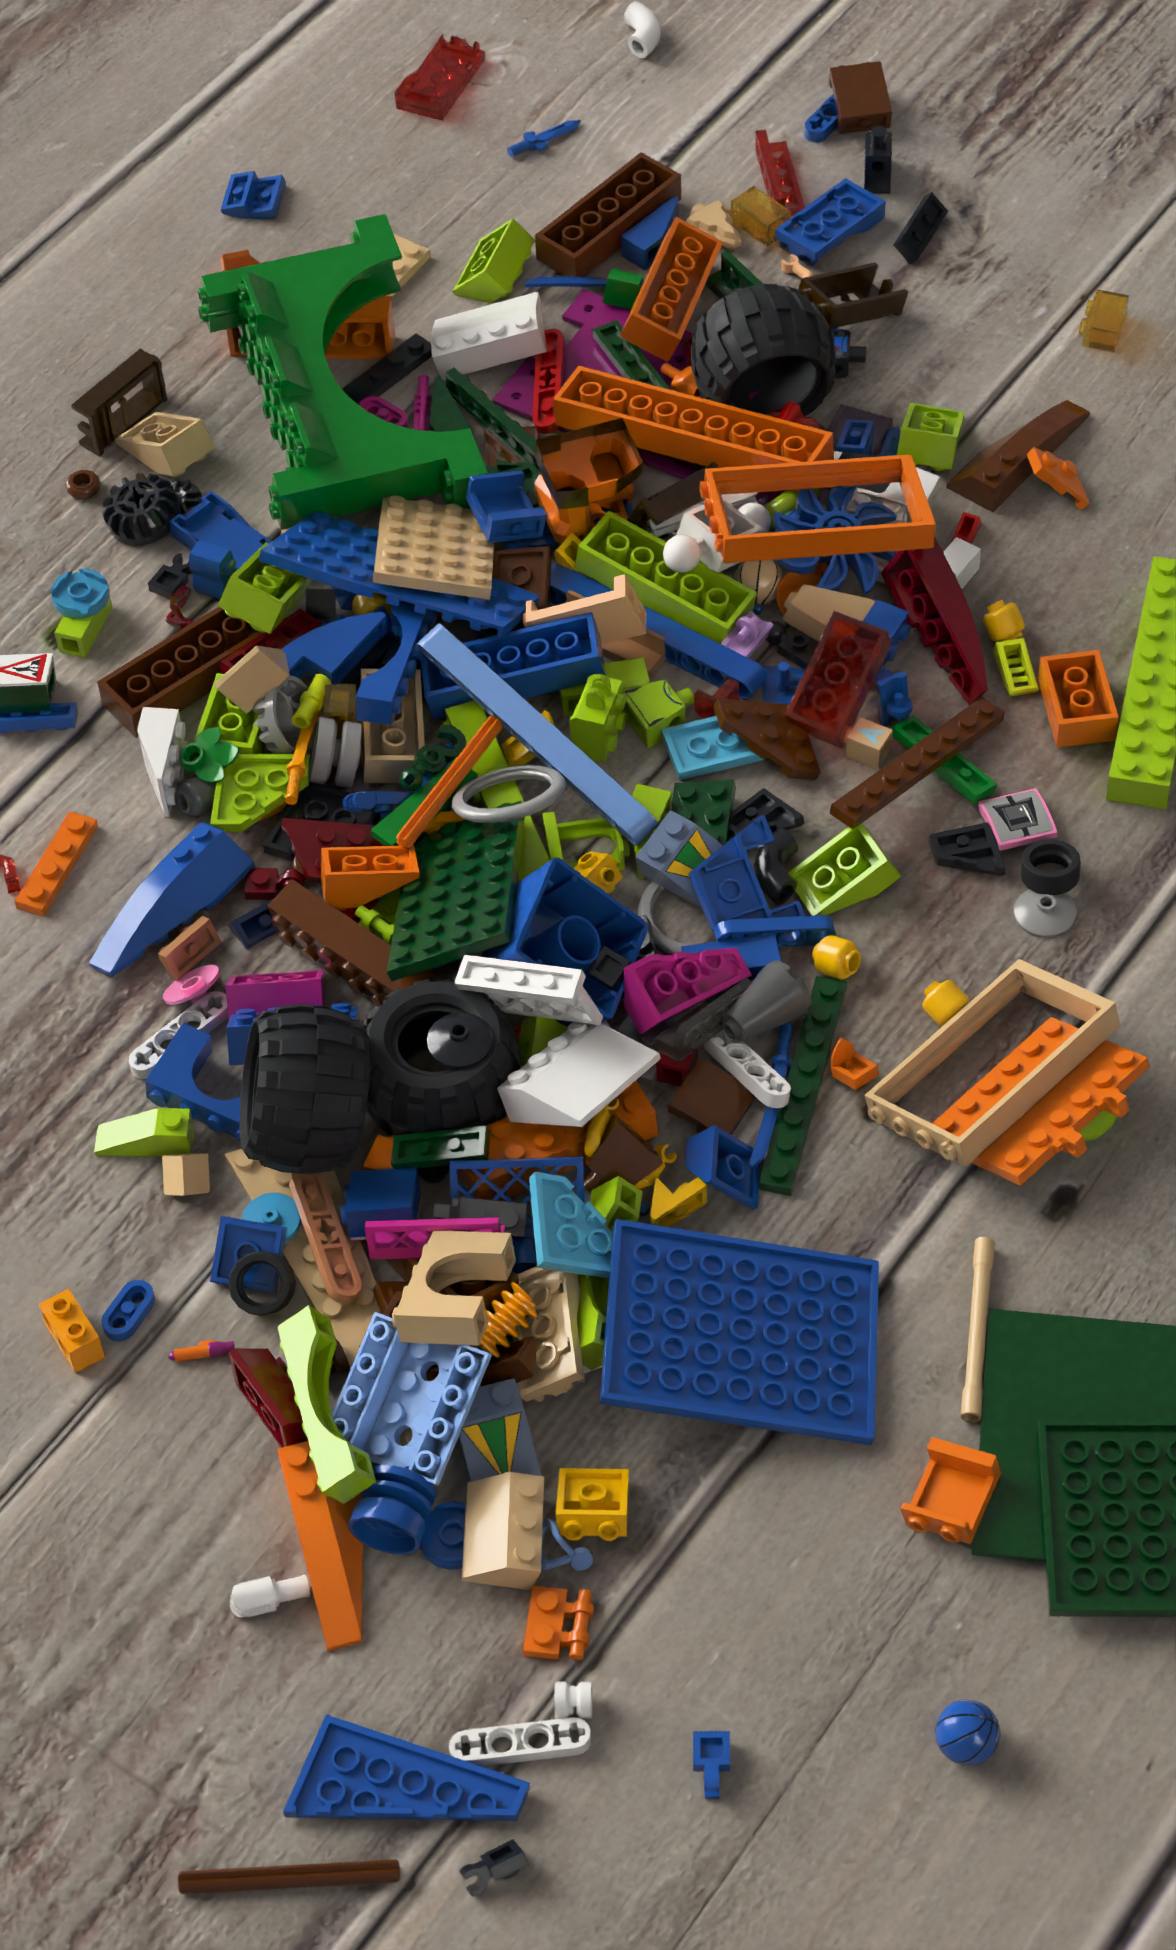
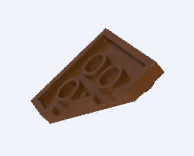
M717 699L713 707L721 730L728 735L735 733L747 742L745 747L763 760L768 757L780 765L781 769L779 771L788 778L810 780L818 778L821 771L799 705Z

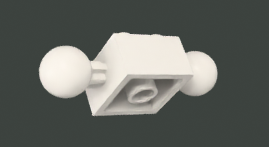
M723 500L732 535L767 533L769 531L771 516L763 505L748 503L737 510ZM704 504L684 513L677 535L669 539L665 544L663 550L664 561L673 571L688 572L694 569L699 561H702L709 569L718 573L740 563H723L721 553L716 552L714 545L715 534L710 532V516H706Z

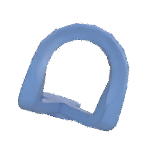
M543 1519L542 1541L547 1528L550 1527L556 1541L568 1555L548 1560L542 1550L541 1569L547 1570L569 1563L577 1571L589 1568L593 1562L589 1549L580 1547L574 1550L561 1536L555 1520Z

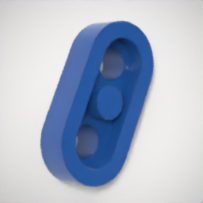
M134 1280L127 1283L105 1311L101 1323L104 1333L109 1339L113 1341L127 1340L136 1332L155 1304V1295L152 1286L148 1282ZM137 1299H143L141 1303H134ZM120 1324L125 1325L124 1327L119 1328V1329H116V1328H115L116 1326H118V1325H120Z

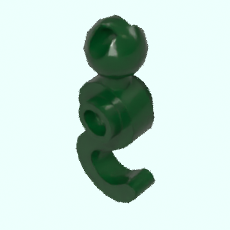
M441 725L435 733L436 737L450 740L454 748L449 749L435 745H426L420 748L413 760L415 768L409 767L401 772L399 778L400 785L407 789V791H415L422 786L423 776L434 777L443 769L445 762L448 763L457 758L466 747L465 736L459 729L450 725Z

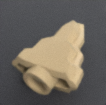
M717 200L707 206L703 203H698L691 209L686 220L687 223L723 241L722 246L727 249L735 250L742 245L739 231L733 227L734 220L730 216V209L722 202Z

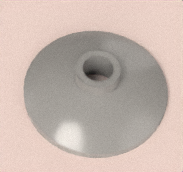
M1028 889L1018 897L1014 907V917L1018 925L1025 932L1041 938H1052L1066 933L1074 925L1077 916L1076 905L1067 893L1048 895L1039 894Z

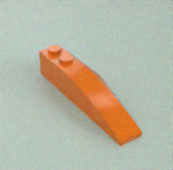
M309 1441L279 1448L277 1451L327 1651L362 1643L364 1543L356 1539L349 1529V1522L354 1507L361 1499V1496L358 1494L343 1504L332 1497L325 1496L321 1492L317 1484L318 1474L309 1454L311 1451Z

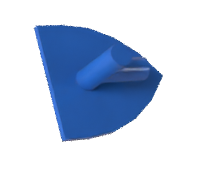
M781 662L778 666H762L768 676L767 680L762 684L763 702L799 705V708H803L821 699L831 689V686L820 677L805 670L790 667L786 662Z

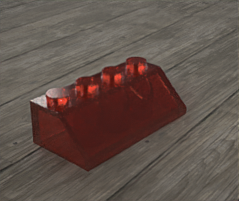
M833 611L784 715L785 718L814 738L843 749L845 734L849 727H853L874 683V675L879 672L891 646L889 631Z

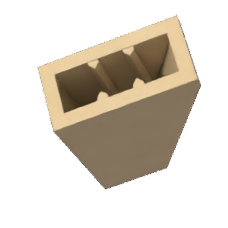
M803 584L797 594L792 591L785 601L783 607L787 608V611L782 620L841 655L875 601L870 598Z

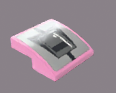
M1036 788L978 801L979 813L985 822L989 823L999 851L1058 837L1051 814Z

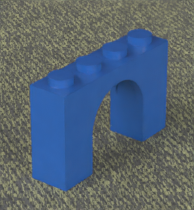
M182 1023L146 1079V1098L159 1107L190 1109L192 1119L206 1124L215 1132H224L231 1135L240 1142L241 1096L230 1100H219L205 1095L196 1087L194 1080L212 1053L211 1035Z

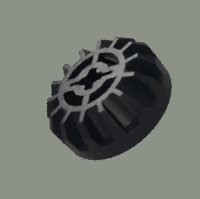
M136 473V480L129 481L127 477H124L122 479L123 486L113 485L110 489V495H107L103 501L104 510L102 515L110 533L116 540L133 546L147 545L162 539L171 532L169 521L178 514H181V505L175 489H173L169 480L160 478L157 474L149 473L146 478L143 473ZM126 506L129 513L122 511L120 508Z

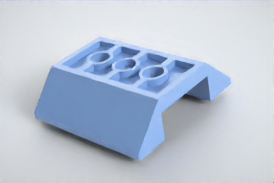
M374 1312L333 1410L334 1422L348 1442L369 1454L371 1462L379 1465H394L409 1469L426 1478V1481L439 1486L492 1355L468 1345L400 1342L397 1328L393 1327L392 1318ZM432 1365H438V1376L434 1380L428 1381L426 1378L427 1370ZM406 1429H411L413 1433L411 1441L407 1445L402 1446L400 1444L402 1432Z

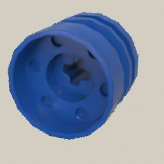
M377 1465L372 1467L376 1483L360 1493L361 1499L356 1503L349 1522L350 1532L365 1545L382 1552L403 1555L416 1552L420 1547L425 1532V1520L430 1516L431 1506L436 1498V1488L420 1474L394 1465Z

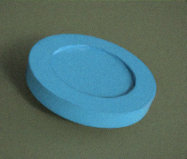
M267 1193L258 1196L247 1205L242 1215L244 1220L288 1227L285 1244L297 1235L302 1223L295 1201L281 1193Z

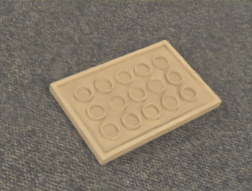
M401 496L383 497L372 583L490 600L494 542H487L471 509L462 508L456 504L438 505L429 500H405Z

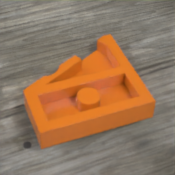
M1035 447L1026 454L1034 474L1045 483H1048L1060 495H1063L1066 491L1074 497L1075 506L1080 510H1083L1090 503L1074 463L1069 460L1064 461L1055 457L1049 451L1044 452Z

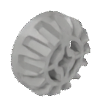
M289 676L278 687L266 692L265 698L257 702L253 708V712L258 714V720L254 722V726H259L262 732L259 739L267 743L266 749L273 754H294L301 728L295 726L292 722V717L300 705L299 699L302 693L307 691L308 687L295 676ZM317 722L312 734L307 754H310L312 752Z

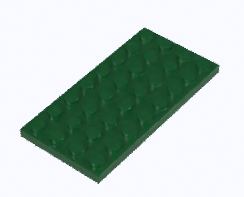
M518 801L512 804L504 803L498 806L497 808L514 806L517 804H521L522 802ZM525 817L495 823L463 820L457 823H447L439 831L431 834L427 832L421 833L413 844L420 872L419 878L401 886L386 971L391 981L461 959L464 955H472L510 942Z

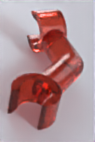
M0 854V867L4 870L8 894L21 891L13 858Z

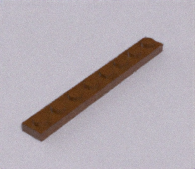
M981 697L831 804L829 813L852 830L1001 723L1004 719L1005 711L984 697Z

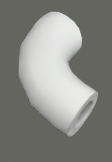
M634 1L625 12L624 22L636 30L628 39L629 49L636 57L643 59L659 43L661 24L652 10L644 4Z

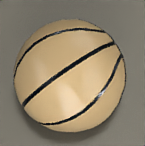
M774 560L749 561L740 563L733 579L756 591L757 596L754 606L763 607L777 599V587L784 575L780 566Z

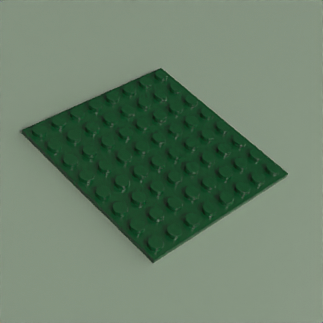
M989 1309L979 1451L996 1455L1002 1473L973 1538L972 1555L1046 1563L1037 1432L1038 1419H1176V1326Z

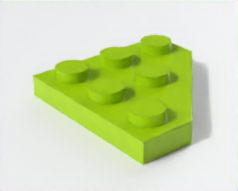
M238 754L232 764L223 768L225 773L224 780L216 782L210 825L224 832H243L286 802L285 798L289 781L287 764L292 761L294 754ZM310 754L306 756V774L301 778L299 792L309 785L312 763Z

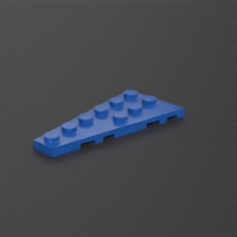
M326 1714L283 1810L284 1818L517 1821L529 1793L530 1782Z

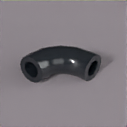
M779 828L772 833L774 841L771 844L759 847L754 863L755 874L761 889L777 905L785 903L793 895L797 887L796 880L785 870V864L797 853L798 846L792 835L783 828Z

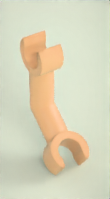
M790 254V263L781 260V270L784 273H795L801 278L814 276L812 271L799 264V258L796 255Z

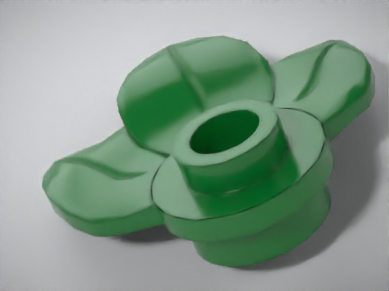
M219 727L209 728L198 735L195 743H190L182 749L180 763L186 771L196 773L200 780L216 783L224 780L225 773L223 768L235 761L239 754V749L231 743L220 741L221 731Z

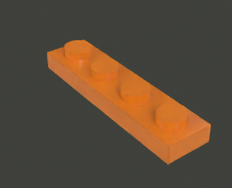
M69 811L15 900L17 909L42 917L46 915L97 830V819Z

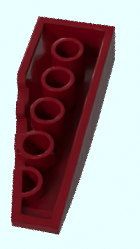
M934 536L933 548L898 551L883 569L881 575L898 608L909 612L908 625L918 630L921 634L920 642L925 648L930 647L936 654L934 660L940 668L946 667L950 673L949 680L970 706L988 690L983 654L968 603L955 573L952 571L942 548Z

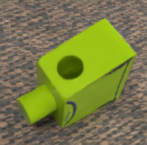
M665 680L623 690V693L627 695L624 713H627V721L647 749L663 740L661 729L685 724V708L695 704L694 694L689 687L674 692Z

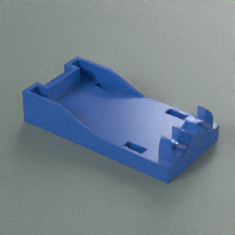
M845 178L775 229V238L780 240V248L785 249L788 246L791 254L796 255L802 261H805L808 257L811 261V266H813L819 258L849 236L868 231L885 218L886 201Z
M213 491L203 496L201 503L185 515L178 514L169 521L172 537L189 550L194 548L198 540L230 549L236 561L235 571L265 542L269 544L272 542L252 528L228 502Z

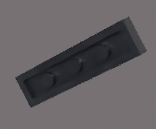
M415 333L342 388V390L358 405L367 397L381 396L432 357L431 343Z

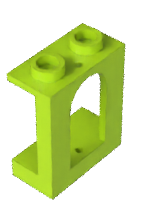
M555 812L542 813L544 837L550 861L556 857L563 860L560 842L592 837H607L615 843V850L610 855L617 861L618 870L625 869V857L630 856L628 840L626 838L622 839L621 833L603 817L557 824ZM578 861L566 863L572 868H574L578 864Z

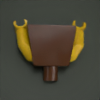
M618 1098L612 1100L610 1106H605L591 1119L584 1144V1158L588 1167L593 1171L584 1179V1187L590 1193L593 1189L617 1176H620L638 1189L650 1187L665 1169V1163H673L677 1159L675 1152L668 1153L665 1157L664 1152L669 1144H658L653 1148L615 1113L610 1116L609 1111L619 1106Z

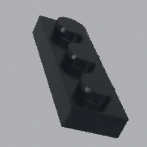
M933 192L924 196L893 244L909 264L919 259L949 212Z

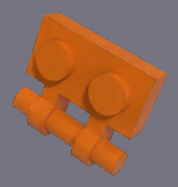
M532 1586L523 1656L559 1660L562 1647L570 1648V1659L575 1661L583 1660L584 1651L589 1647L590 1634L587 1633L589 1619L593 1617L594 1605L591 1603L593 1593L586 1589L579 1590L577 1601L571 1603L568 1602V1589ZM565 1618L575 1619L573 1630L570 1632L563 1631Z

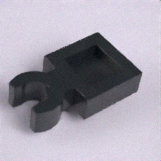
M180 553L173 557V565L171 567L163 564L148 582L150 592L170 600L178 589L188 584V575L192 574L189 562L182 564L183 558Z

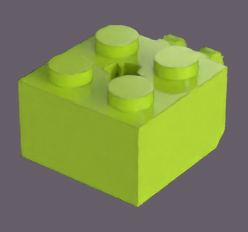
M599 673L598 675L588 676L576 709L569 720L570 741L591 760L606 763L610 752L614 753L616 750L619 730L623 731L627 723V713H624L627 695L623 693L622 680L606 677Z

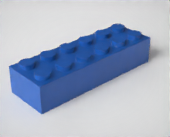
M592 612L511 631L502 638L495 635L463 643L523 698L586 684L588 676L593 674L598 675L599 673L606 676L601 637ZM422 654L421 666L424 695L434 720L446 717V708L474 701Z

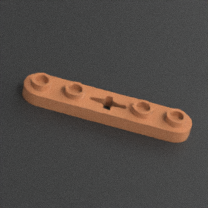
M292 1173L289 1187L326 1291L335 1302L341 1304L352 1303L358 1298L362 1282L322 1173L309 1175ZM321 1225L326 1234H331L329 1238V1244H327L328 1239L324 1233H319Z

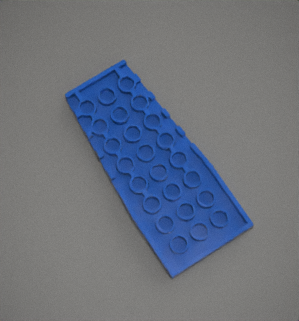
M315 511L313 514H309L260 550L259 561L365 597L372 598L374 592L386 595V603L399 606L401 601L415 604L414 611L421 614H426L427 610L439 611L443 613L442 620L451 623L454 620L465 619L470 621L471 629L477 631L489 628L498 630L497 637L500 638L504 637L523 620V613H526V601L533 600L536 607H538L539 595L492 577L490 600L372 583L379 531L362 528L350 520H339L330 517L328 513L323 511Z

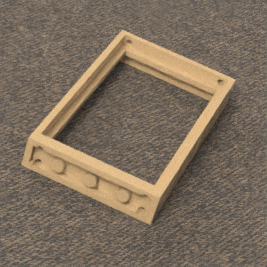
M1018 959L864 1095L868 1106V1115L877 1124H883L894 1130L898 1135L906 1136L918 1142L923 1148L931 1149L941 1154L946 1160L950 1159L967 1167L1121 1026L1116 1003ZM1020 992L1086 1022L960 1137L894 1105Z

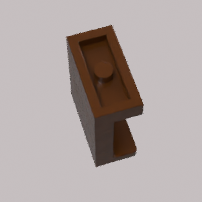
M881 61L831 67L828 83L829 87L833 89L837 107L839 134L869 131L876 126L890 128L892 108Z

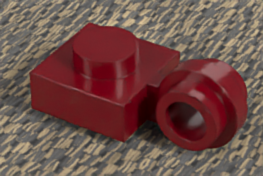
M253 868L246 875L245 899L272 900L277 896V890H282L291 879L304 887V878L299 871L293 869L286 870L279 878L278 868Z

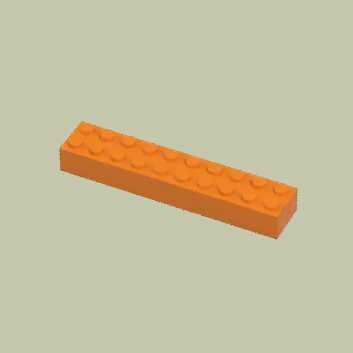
M578 366L553 398L555 424L557 426L577 430L623 418L637 448L704 466H709L712 462H715L719 468L834 460L832 432Z

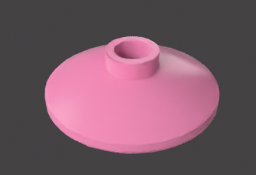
M205 965L187 972L165 990L163 994L165 1003L170 1005L191 1001L192 1004L196 1003L208 994L207 990L218 979L220 975L219 968L216 965Z

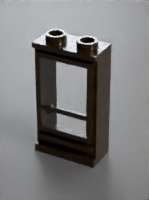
M876 263L805 277L801 279L798 288L800 294L807 296L810 303L813 302L822 313L830 331L833 328L882 318L890 314L899 316L902 314L909 293L906 289L891 292L893 288L891 279L883 280L880 290L873 285L878 268ZM853 293L859 300L852 301L847 294ZM840 296L841 301L845 303L835 304L829 298Z
M142 349L137 350L71 405L73 410L89 420V424L81 421L77 425L78 429L86 434L79 440V444L100 457L104 454V449L112 445V442H115V438L136 425L162 402L168 400L162 363L157 356L149 354ZM142 381L143 388L127 401L123 396ZM118 401L120 407L112 413L111 406Z
M712 462L709 466L650 496L648 500L647 498L642 499L627 521L650 533V528L646 524L649 519L657 526L704 501L705 498L701 499L700 481L705 479V469L719 467L715 462ZM666 534V535L660 536V537H658V538L663 539V538H665V537H667V536H669V535Z

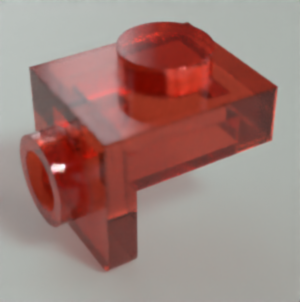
M728 678L713 696L697 690L694 693V711L704 719L716 716L713 706L718 698L740 700L739 682Z

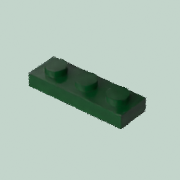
M477 1126L394 1136L391 1166L394 1169L415 1167L418 1169L450 1165V1161L488 1160L491 1132L487 1126Z

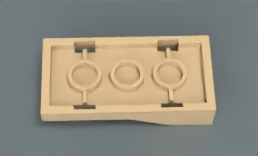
M536 1266L517 1275L519 1277L518 1286L536 1303L535 1309L539 1315L537 1319L526 1315L525 1318L529 1327L524 1328L517 1324L515 1327L519 1337H513V1343L530 1336H534L536 1339L534 1376L518 1382L520 1397L526 1402L533 1399L541 1402L544 1400V1395H554L557 1397L573 1388V1382L575 1381L585 1383L577 1324L580 1300L578 1274L537 1268Z

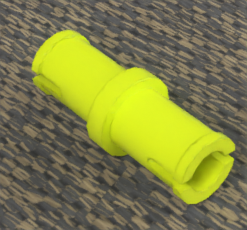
M316 674L308 690L302 693L299 699L300 705L292 717V722L295 726L307 729L315 713L321 710L324 704L323 698L331 686V680L327 676Z

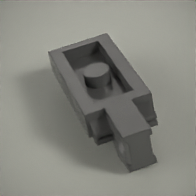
M462 1197L461 1199L453 1198L452 1205L434 1204L433 1218L499 1217L500 1225H505L506 1233H511L512 1238L523 1239L525 1236L528 1205L525 1203Z

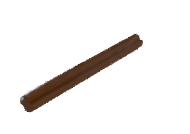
M393 1859L181 1871L178 1875V1889L182 1894L391 1883L398 1882L400 1879V1864L398 1860Z

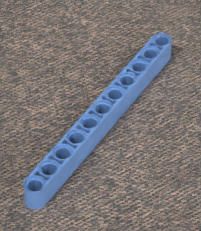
M438 623L417 643L419 649L431 662L491 716L501 719L502 726L547 767L559 771L566 780V784L633 845L637 846L659 825L655 817L444 626Z

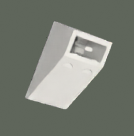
M143 707L137 731L145 768L164 816L170 817L172 805H177L175 801L177 784L183 781L184 768L180 763V753L189 744L188 741L184 740L185 722L180 720L179 709Z

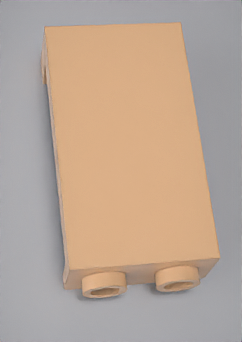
M624 574L614 577V591L541 610L537 609L533 600L526 601V613H523V623L525 628L592 612L600 633L601 644L604 645L646 634V610L627 576Z

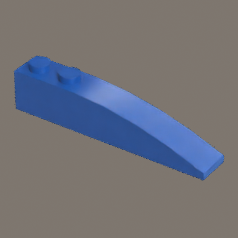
M201 822L173 848L134 892L105 934L90 960L91 968L113 977L145 954L144 949L156 943L160 944L168 939L167 933L179 924L185 927L193 921L192 915L203 908L208 911L214 907L256 866L254 861L223 830Z

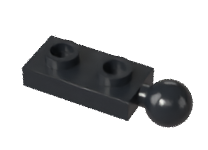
M771 621L774 626L765 640L770 644H779L777 653L807 672L820 677L823 681H826L837 670L839 654L796 628L790 634H787L786 628L782 623Z

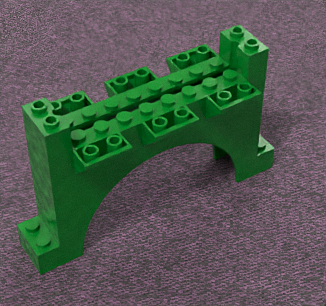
M386 214L354 220V232L350 233L351 244L201 276L202 288H198V297L202 305L198 306L201 322L207 323L210 333L239 327L242 338L238 339L242 355L247 354L246 364L249 375L255 376L258 386L262 385V394L265 402H262V410L265 419L270 418L271 420L270 432L274 441L278 440L281 451L287 449L285 454L289 467L285 471L272 473V486L268 487L272 503H269L270 515L272 520L277 519L281 530L292 528L315 511L326 512L330 517L335 518L382 507L383 497L401 496L405 500H412L441 493L444 504H456L462 508L471 509L466 500L469 478L474 475L488 474L470 428L443 432L423 431L385 421L369 413L354 402L339 386L328 367L325 353L331 339L342 323L364 305L388 294L401 291L393 269V261L402 259V254Z

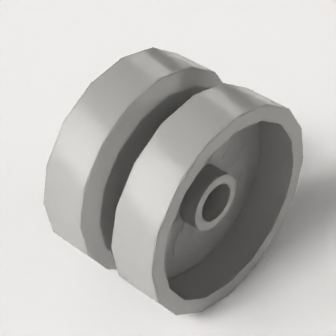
M326 717L318 718L311 755L312 763L309 782L325 784L329 779L331 767H334L333 780L336 786L352 788L361 753V723L345 721L341 727L338 739L336 738L337 724L335 720Z

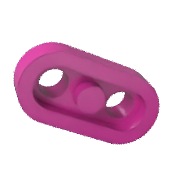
M371 396L360 402L359 406L369 413L395 425L408 428L407 414L386 400L377 396Z

